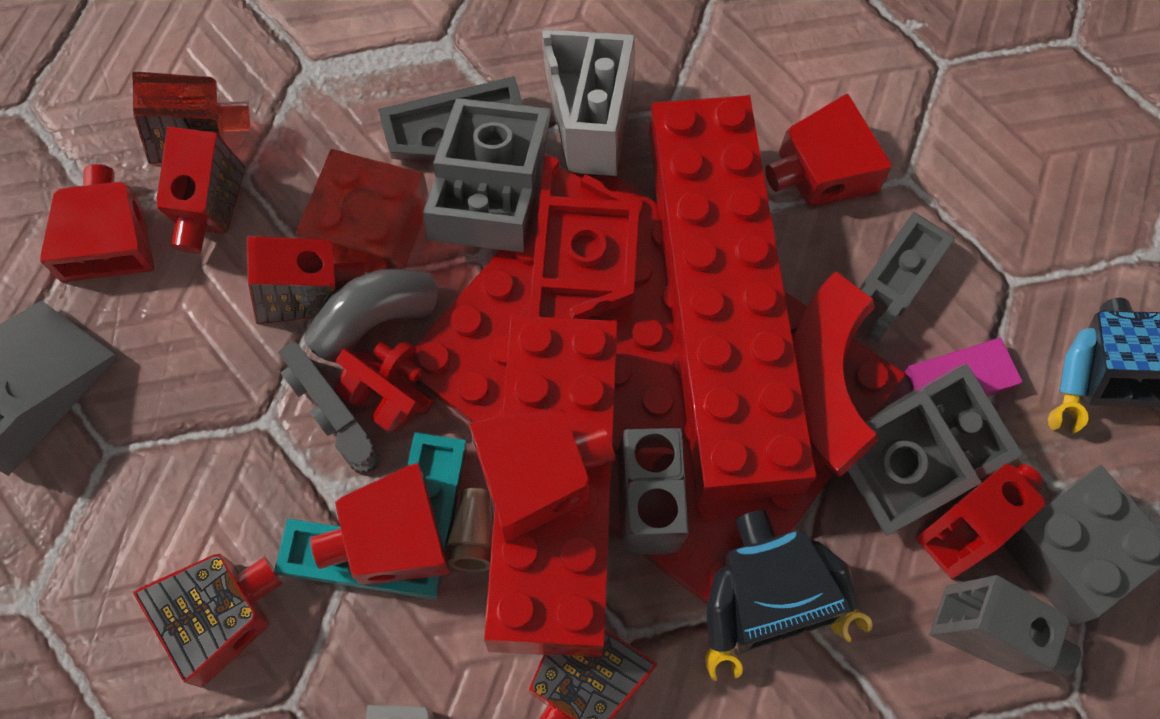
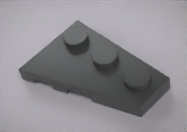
M515 76L378 109L391 159L434 162L456 98L523 106Z

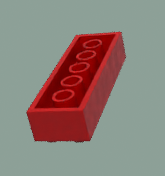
M510 316L502 417L560 409L564 410L574 437L605 428L612 442L617 321ZM611 462L586 470L590 482L589 500L515 540L505 543L496 512L494 511L484 641L488 652L602 657L605 630Z

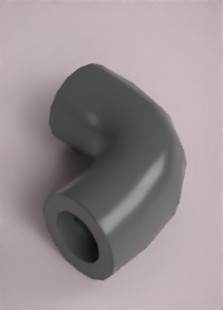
M402 268L380 269L354 278L331 294L316 313L304 336L306 345L318 357L335 362L343 349H349L351 352H354L364 335L379 323L390 319L424 320L428 318L437 302L438 292L434 277L429 272Z

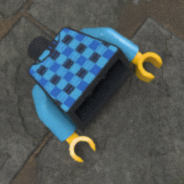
M1121 297L1107 300L1101 305L1099 312L1094 315L1089 327L1077 333L1065 355L1059 392L1065 393L1062 405L1049 413L1048 425L1051 430L1055 431L1060 428L1063 412L1069 413L1074 420L1072 434L1086 426L1088 412L1080 404L1081 396H1086L1088 405L1160 407V312H1135L1129 300Z

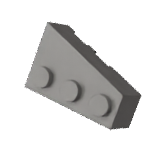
M542 29L545 74L568 171L571 173L617 176L635 82V35Z

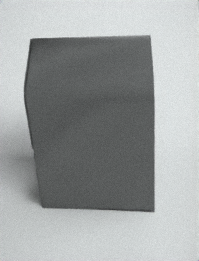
M682 428L626 429L618 449L622 544L629 553L635 555L676 553L682 548L689 534ZM635 448H669L675 452L674 460L664 471L649 472L643 469L636 461ZM628 479H631L634 482L630 483L628 487ZM651 489H663L674 496L678 504V514L673 523L664 528H653L641 520L637 507L639 499L645 492Z

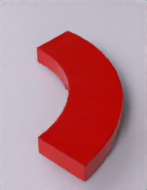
M835 271L820 287L807 306L795 333L793 346L810 443L824 463L840 478L878 442L877 434L865 423L852 404L846 389L844 375L845 359L847 358L852 339L859 326L875 307L874 301L870 296Z

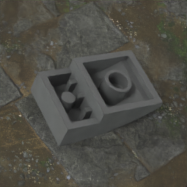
M456 98L433 162L435 180L423 211L427 241L516 252L525 251L542 172L550 120L549 108Z
M965 363L956 365L864 420L877 434L878 442L847 472L882 531L888 536L982 483L980 479L996 471L1005 463H1010L1021 457L1023 454L969 365Z

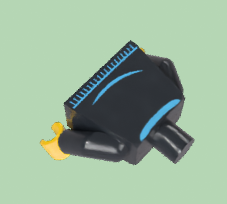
M766 510L753 511L735 520L744 547L728 552L723 567L714 574L706 608L710 649L705 655V664L712 680L717 681L715 669L724 660L731 661V669L735 679L742 675V664L733 650L736 643L741 654L829 625L834 633L844 640L851 642L848 626L854 619L859 629L866 633L871 631L873 627L872 620L857 609L860 605V600L850 567L845 561L819 541H810L803 530H796L776 537Z

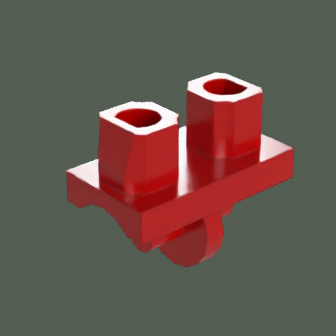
M403 341L392 349L384 342H380L375 347L373 354L384 362L364 349H361L356 354L349 349H343L335 361L344 368L334 388L336 394L349 403L363 405L371 391H376L384 398L371 418L390 433L400 432L415 414L428 413L435 400L402 377L403 375L415 383L423 373L420 368L412 363L416 355V347L407 341Z

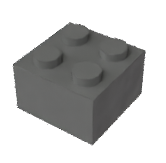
M1102 465L1080 477L1045 503V506L1003 544L1053 606L1067 615L1071 627L1100 617L1160 569V530Z

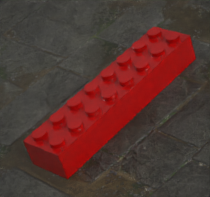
M751 96L652 103L648 135L698 504L804 494L816 479Z

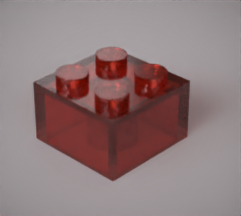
M330 149L296 230V235L298 238L326 239L333 242L334 263L364 262L365 274L380 269H405L423 223V211L429 197L424 173Z

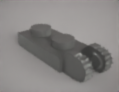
M915 212L911 214L860 287V290L888 308L884 315L879 317L870 329L871 334L869 338L877 343L881 340L897 315L902 316L956 238Z
M291 342L278 351L288 365V368L282 371L281 375L298 397L308 392L318 405L310 411V414L327 436H330L335 431L338 432L335 447L352 470L354 469L356 473L360 472L362 475L363 473L369 474L371 471L374 472V469L378 468V462H380L378 459L380 455L377 453V449L299 344Z

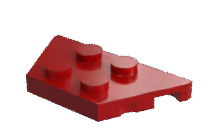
M544 155L529 317L588 319L633 302L640 202L619 191L608 190L602 182L587 174L581 178L560 167L557 158Z

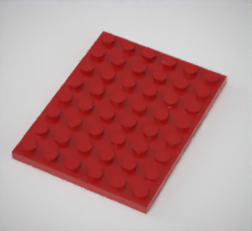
M573 173L581 178L585 175L583 173ZM587 174L602 182L608 190L619 191L640 202L633 302L588 318L589 320L617 321L612 437L615 461L611 462L609 530L621 539L618 449L624 430L682 428L689 534L682 548L676 553L643 556L707 604L714 574L723 567L728 552L744 547L735 520L753 511L766 510L776 537L790 533L834 472L824 463L811 445L816 479L804 494L698 504L658 204L617 176ZM539 207L533 213L525 251L499 250L414 346L416 347V355L412 363L423 371L417 383L469 423L499 418L503 414L510 316L529 317ZM784 291L792 340L794 342L795 333L807 306ZM853 338L847 358L845 359V384L856 411L863 420H866L881 409L906 373ZM635 448L636 461L643 469L649 472L664 471L674 460L675 452L669 448ZM628 479V487L630 483L634 482L633 480ZM651 489L645 492L639 499L638 514L646 525L653 528H664L676 519L678 504L674 496L668 491Z

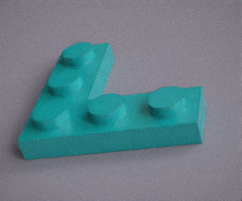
M414 432L408 465L418 463L425 477L446 557L445 546L453 524L468 445L466 440ZM287 518L274 572L278 575L438 600L442 576L360 585L353 578L348 561L318 569L313 557L310 537L340 529V526Z

